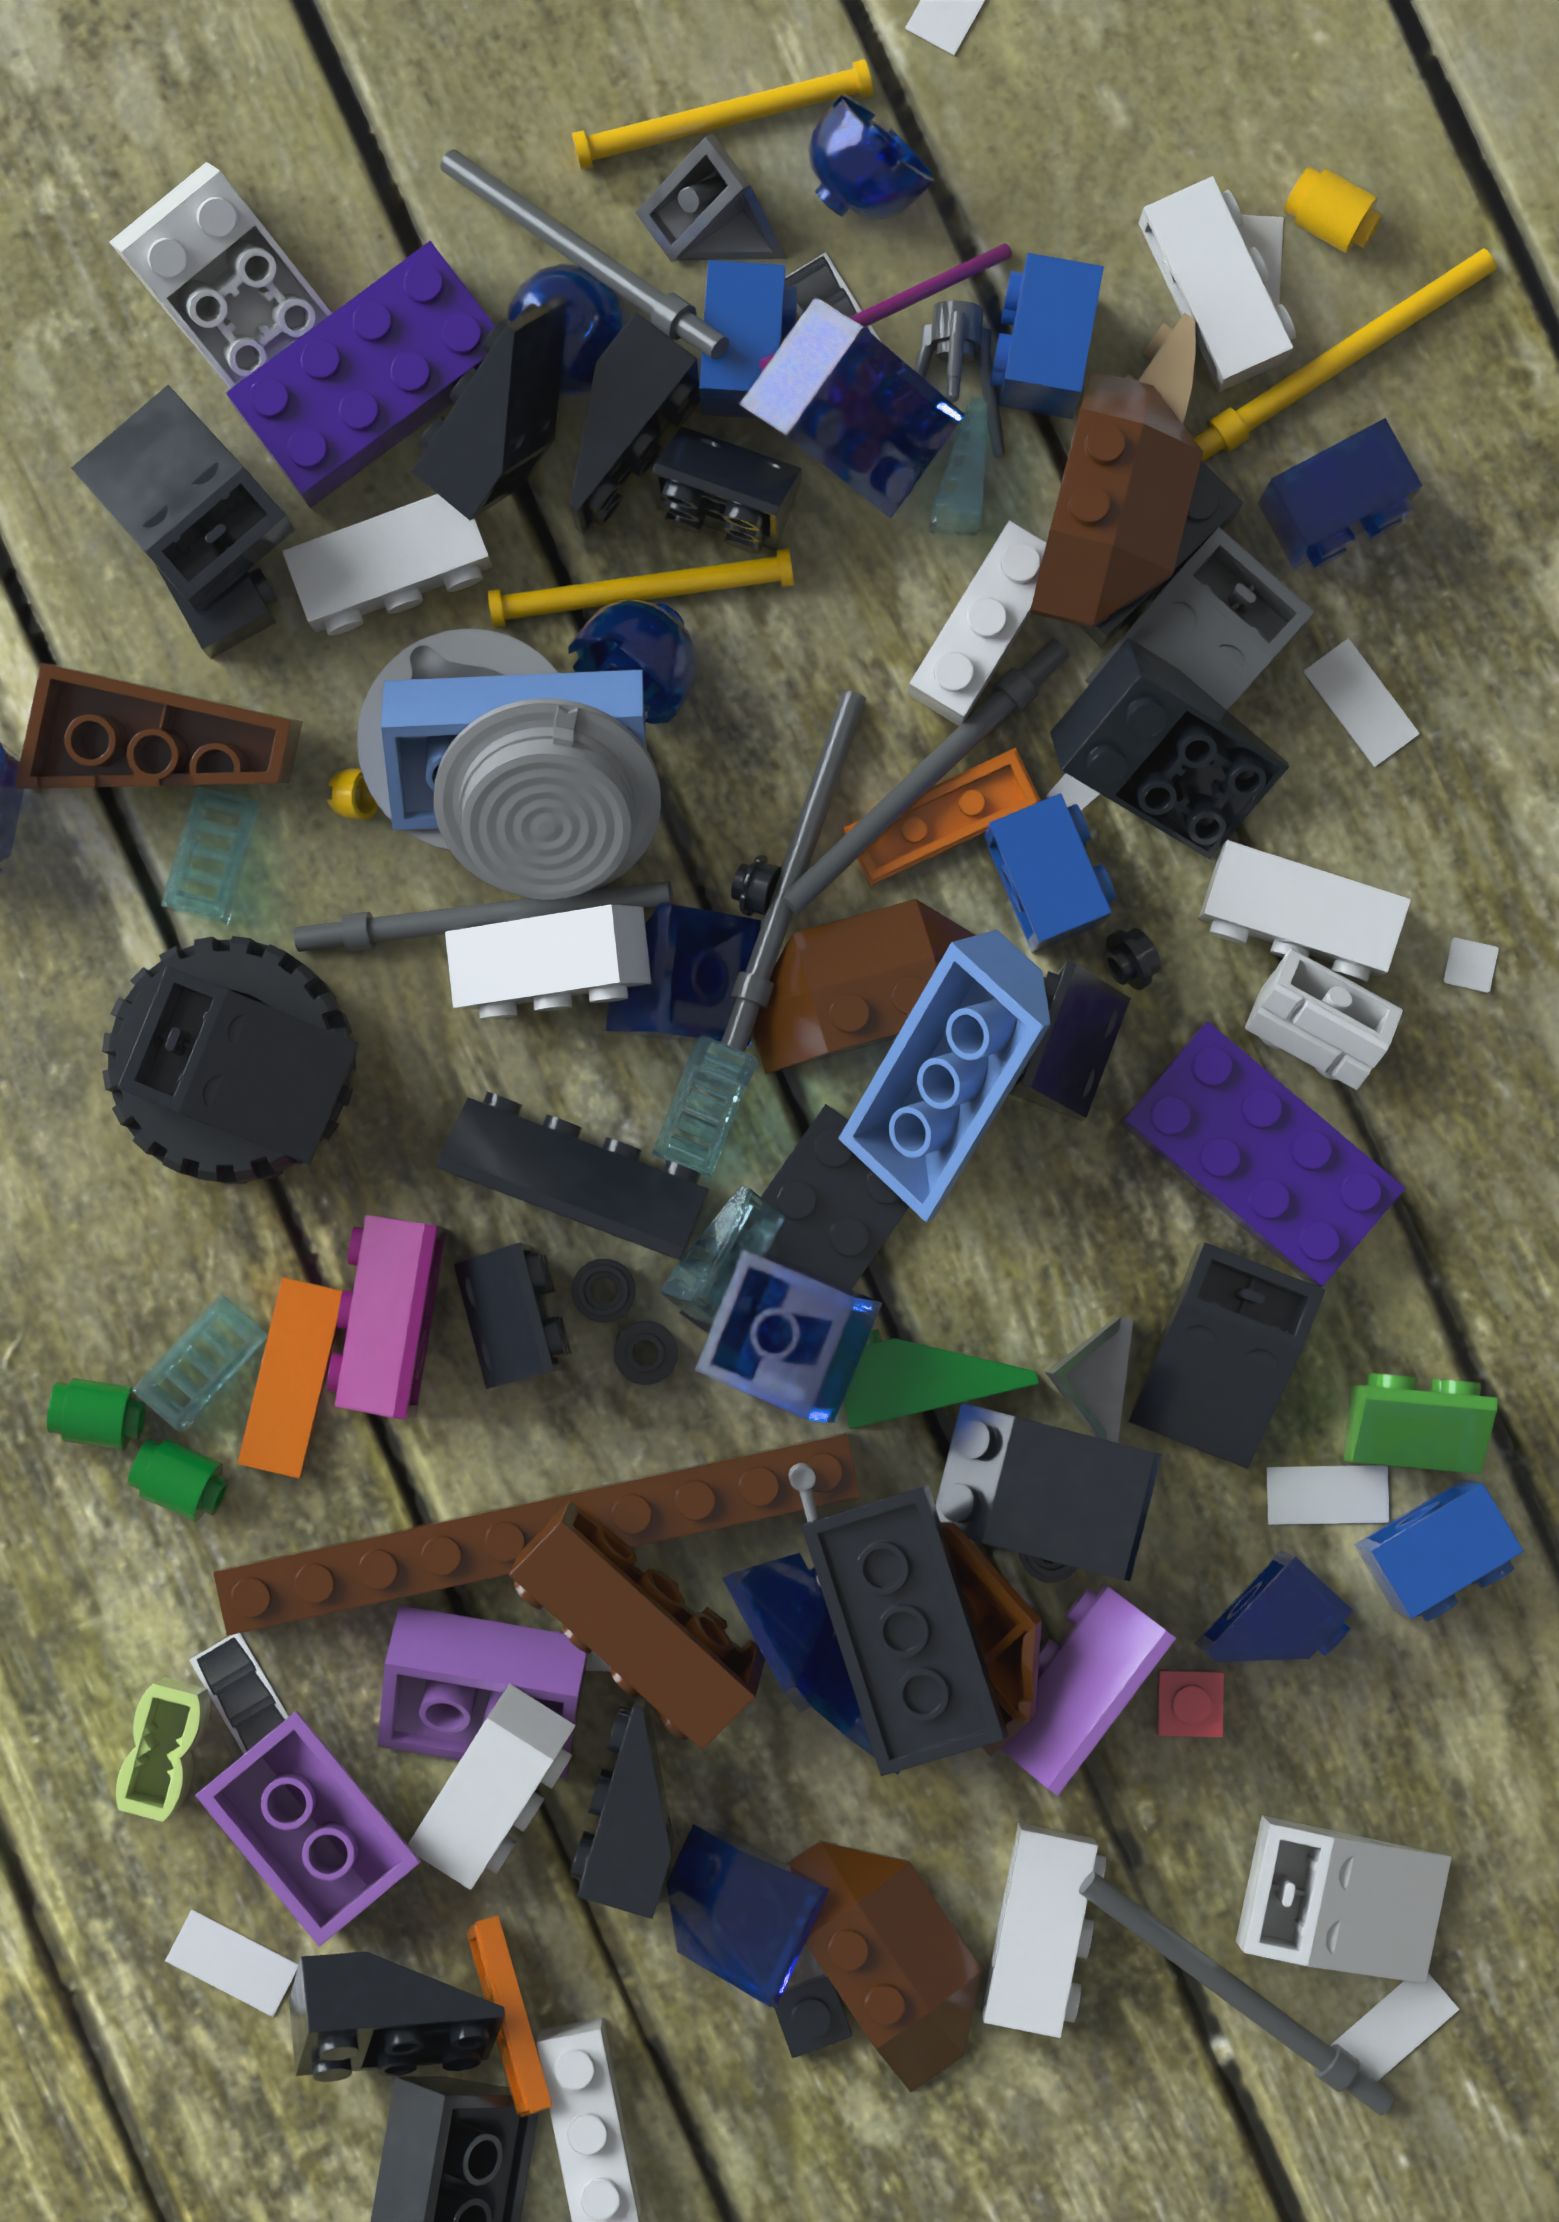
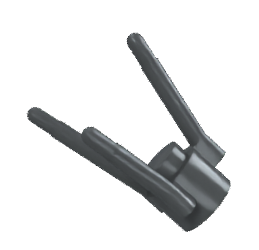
M950 300L938 302L933 306L932 324L922 325L920 350L901 408L896 432L899 436H905L908 433L934 350L936 349V357L939 360L948 362L946 397L951 403H955L959 399L962 363L972 361L974 359V352H976L992 453L995 458L1000 459L1004 456L1005 449L996 386H990L993 368L990 353L992 330L982 327L983 308L980 305L967 301Z

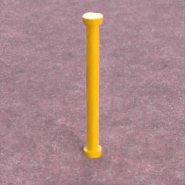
M865 59L852 62L853 69L588 136L585 135L584 130L573 132L572 138L580 169L593 168L592 161L855 94H859L861 100L874 97L867 62Z
M789 548L777 549V556L505 595H502L501 589L488 590L493 628L506 627V620L779 581L781 582V587L794 586Z

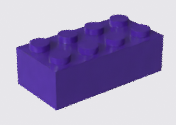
M429 241L228 390L226 395L235 410L308 507L312 508L452 404L454 401L449 396L457 382L471 368L474 367L478 370L487 356V353L481 347L495 325L434 244Z
M1209 1022L1203 1024L1119 1122L1120 1125L1304 1281L1317 1287L1324 1286L1405 1190L1399 1182Z

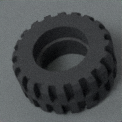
M213 936L195 939L193 946L184 949L175 946L160 954L161 961L150 970L143 967L130 980L135 986L125 1000L118 997L110 1013L116 1017L112 1032L104 1033L102 1052L108 1054V1070L102 1071L105 1090L112 1092L116 1104L112 1110L120 1125L129 1129L134 1136L132 1141L146 1154L152 1155L161 1161L163 1166L180 1174L205 1181L225 1184H247V1181L268 1180L283 1174V1170L292 1165L304 1163L117 1089L167 965L350 1039L349 1034L352 1033L346 1014L341 1011L336 1001L337 997L328 985L309 967L288 952L271 944L268 946L258 943L252 938L232 936L229 940H218ZM356 1053L320 1142L324 1138L330 1139L339 1126L336 1121L343 1106L348 1107L353 1092V1088L350 1087L352 1070H356Z

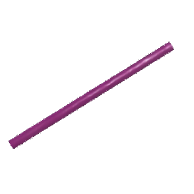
M1004 243L761 359L759 361L760 369L764 374L776 371L1011 258V248Z

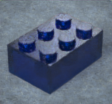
M816 297L740 403L743 408L842 487L890 519L905 498L911 493L915 484L965 415L964 412L951 403L866 328Z

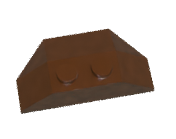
M1091 370L1049 530L1030 609L1031 614L1094 628L1108 619L1111 614L1134 602L1173 576L1203 450L1154 385Z
M917 899L792 933L774 966L770 981L775 986L767 1009L759 1010L753 1027L765 1075L896 1039L951 942L976 935Z
M941 1522L1009 1735L1005 1740L982 1746L991 1757L1035 1717L1042 1620L954 1522Z
M819 1840L767 1876L803 1941L875 2049L910 2093L964 2057L982 1968L909 1860Z

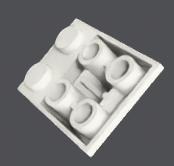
M207 162L109 242L230 389L332 314L222 172Z
M1262 1815L1236 1943L1244 1953L1293 1964L1426 1984L1452 1857Z

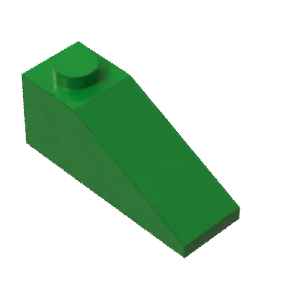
M879 1329L842 1337L844 1350L832 1353L850 1429L1039 1384L1036 1371L896 1338L882 1341Z

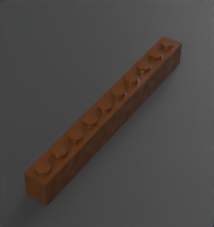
M847 1432L225 1567L213 1573L226 1635L238 1634L508 1575L520 1551L569 1501L573 1502L628 1546L636 1547L804 1510L800 1492L792 1487L789 1480V1471L797 1463L810 1465L816 1475V1481L812 1490L817 1507L860 1498L861 1494Z

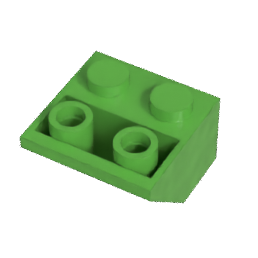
M1368 1373L1367 1386L1350 1384L1344 1461L1481 1474L1498 1404V1398L1480 1396L1481 1383L1432 1379L1431 1391L1415 1390L1416 1377Z

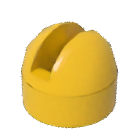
M349 768L335 773L328 781L327 786L333 788L332 798L327 799V803L334 813L347 819L368 820L375 815L379 805L370 793L361 769Z

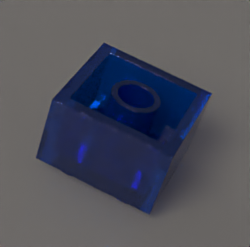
M1384 418L1271 478L1258 501V505L1292 568L1294 569L1310 561L1313 568L1317 569L1345 554L1348 551L1346 546L1356 540L1355 536L1366 531L1369 539L1372 540L1400 525L1404 521L1402 517L1413 510L1410 502L1423 485L1387 419Z
M742 1250L695 1371L806 1420L834 1423L882 1303L771 1255Z

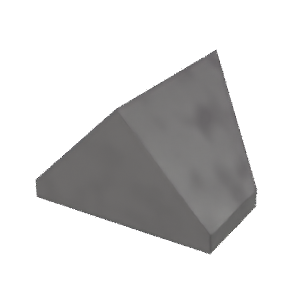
M714 134L706 136L635 212L671 263L677 260L788 259L751 185Z
M1123 1317L1114 1318L1045 1372L1093 1436L1116 1443L1119 1440L1134 1319Z

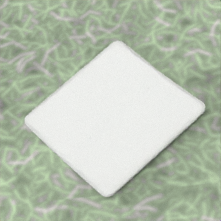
M1454 937L1451 942L1444 982L1488 993L1491 988L1498 947Z

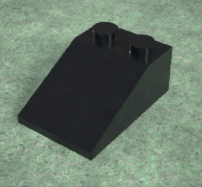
M961 1403L935 1506L940 1522H954L970 1540L1105 1576L1131 1581L1162 1454Z

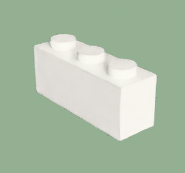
M1211 176L1145 206L1138 224L1181 316L1186 313L1195 319L1196 348L1217 393L1285 363L1293 350L1291 341L1296 339V331L1283 304L1274 306L1264 286L1270 279L1260 252L1256 247L1247 249L1237 227L1243 225V219L1232 193L1229 190L1220 192L1214 177Z
M438 494L282 551L308 623L315 633L326 629L329 636L342 634L361 626L364 623L362 615L386 607L387 613L393 614L413 608L423 602L422 593L443 585L446 586L448 592L462 590L475 585L483 579L481 572L492 568L475 518L471 521L468 520Z
M1010 520L1008 521L910 681L907 692L908 696L958 726L966 720L1031 614L1030 609L1046 542Z
M1227 840L1220 849L1198 919L1212 923L1209 933L1219 938L1246 944L1249 935L1273 943L1270 953L1283 958L1288 950L1292 948L1307 957L1311 955L1333 962L1331 970L1349 980L1368 983L1370 975L1381 977L1388 972L1411 899Z
M605 905L445 932L453 1008L478 1009L479 1019L481 1020L517 1016L516 1004L533 1002L534 1011L573 1007L571 996L588 993L590 1003L628 999L627 987L651 984L643 907Z
M509 1683L408 1843V1846L418 1857L470 1890L485 1868L497 1874L517 1842L507 1835L512 1825L524 1832L544 1800L543 1797L534 1792L537 1786L542 1782L552 1789L571 1759L572 1754L562 1749L576 1725Z
M1018 1823L981 2010L984 2023L1061 2038L1064 2021L1075 2022L1081 1996V1984L1073 1983L1072 1977L1076 1957L1084 1959L1088 1957L1094 1927L1093 1920L1084 1919L1088 1899L1079 1893V1888L1091 1872H1096L1104 1878L1106 1857L1096 1855L1098 1844L1094 1838Z
M604 2017L540 2030L536 2043L542 2071L552 2102V2107L549 2109L572 2222H639L641 2203Z

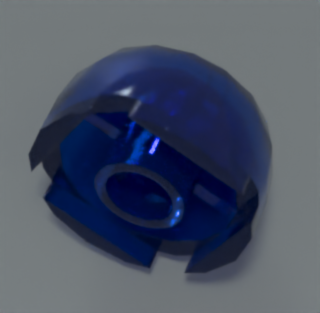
M844 93L826 111L812 133L808 148L809 161L813 172L821 182L815 193L827 207L841 217L849 209L867 219H887L902 213L934 181L930 177L932 172L918 154L895 131L890 129L887 132L872 120L876 116L872 111L853 97Z
M561 263L538 270L520 285L508 307L507 319L510 322L515 321L518 315L531 303L539 307L558 295H562L568 300L559 393L577 395L591 391L596 361L627 324L630 316L624 297L578 265Z
M621 600L606 605L581 628L568 646V654L576 651L579 657L573 666L575 673L642 670L645 711L648 712L645 716L646 723H668L676 716L688 699L697 680L698 652L688 630L684 627V620L680 614L663 603L653 604L641 600Z

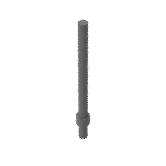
M452 149L444 155L440 164V168L444 173L650 315L651 324L673 340L683 338L713 360H718L725 354L729 346V339L696 316V308L675 293L665 295L457 150Z
M1052 638L1019 670L1011 668L994 684L995 693L781 895L784 903L796 914L805 909L1012 711L1020 713L1038 696L1036 688L1070 657L1066 648L1059 641Z
M849 690L842 691L746 972H739L730 996L736 1001L720 1044L722 1049L744 1055L760 1009H767L775 986L770 981L793 914V911L782 900L781 895L808 870L866 702V697Z
M670 881L591 890L576 896L555 900L526 898L373 917L371 912L345 914L340 922L295 927L294 941L298 952L345 947L347 952L373 950L378 942L443 935L447 931L605 905L643 907V910L673 906V892Z
M1091 1872L1084 1879L1079 1888L1081 1895L1314 2066L1317 2078L1336 2092L1345 2089L1380 2116L1390 2110L1395 2101V2094L1359 2068L1360 2061L1338 2044L1331 2047L1096 1872Z

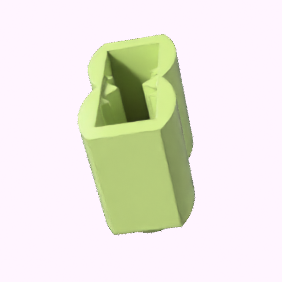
M163 1677L146 1690L137 1706L134 1717L133 1736L136 1747L126 1757L117 1778L116 1802L118 1810L163 1822L182 1805L189 1792L193 1777L191 1750L202 1738L209 1720L210 1697L207 1688Z

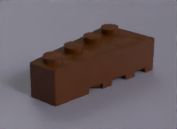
M41 663L14 789L290 783L303 721L59 665Z
M569 1501L517 1555L509 1573V1576L515 1581L516 1591L529 1605L538 1610L545 1608L563 1624L564 1634L575 1647L588 1654L593 1651L610 1666L613 1679L625 1692L634 1697L642 1695L659 1711V1718L669 1732L681 1740L689 1738L703 1750L756 1697L767 1652L751 1639L742 1648L734 1643L724 1631L728 1627L725 1619L708 1606L702 1612L695 1613L685 1605V1600L679 1591L678 1583L661 1570L657 1571L649 1568L644 1573L634 1566L638 1560L630 1546L573 1502Z

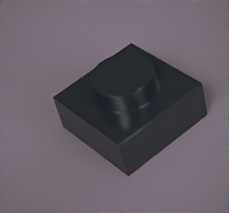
M826 1974L770 1993V1998L792 2059L853 2037L840 1996Z

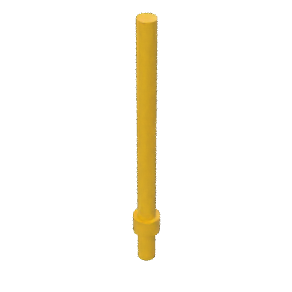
M1485 248L1481 249L1236 411L1229 407L1207 422L1209 428L1194 437V440L1203 450L1201 460L1203 462L1222 449L1226 453L1231 452L1250 439L1249 432L1497 270V265L1492 255Z

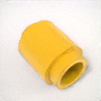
M1310 166L1304 170L1298 179L1283 210L1295 217L1294 225L1346 254L1354 244L1363 249L1366 247L1383 216L1374 210L1378 201L1377 196L1327 168L1319 172Z

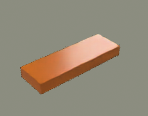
M1013 748L940 782L922 796L857 858L869 886L872 887L985 834L990 822L1040 802V797L1017 749ZM859 821L844 827V833L849 832Z
M282 1277L237 1464L299 1479L302 1478L338 1329L337 1318L342 1290Z
M499 1915L475 1922L468 1928L466 1935L484 1999L503 2006L505 2010V2019L496 2042L516 2113L520 2117H525L552 2107V2102Z

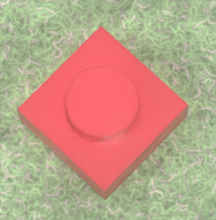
M1158 1669L1156 1734L1158 1736L1223 1737L1224 1672Z

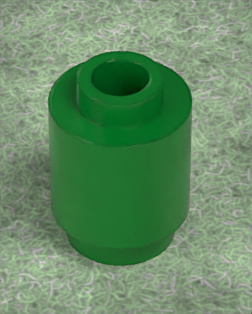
M73 1378L70 1384L56 1382L48 1405L47 1430L49 1433L61 1434L62 1440L65 1442L125 1450L130 1438L139 1440L142 1435L146 1416L145 1401L137 1400L136 1389L132 1386Z
M149 1438L140 1448L128 1476V1485L139 1490L140 1498L197 1522L205 1512L210 1515L216 1513L225 1497L229 1480L221 1477L223 1471V1464L169 1439H165L160 1443Z

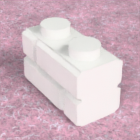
M1290 948L1278 964L1276 970L1273 971L1261 988L1245 1029L1259 1036L1266 1045L1275 1049H1282L1312 1065L1324 1077L1339 1080L1357 1090L1370 1074L1372 1068L1377 1065L1387 1052L1403 1010Z

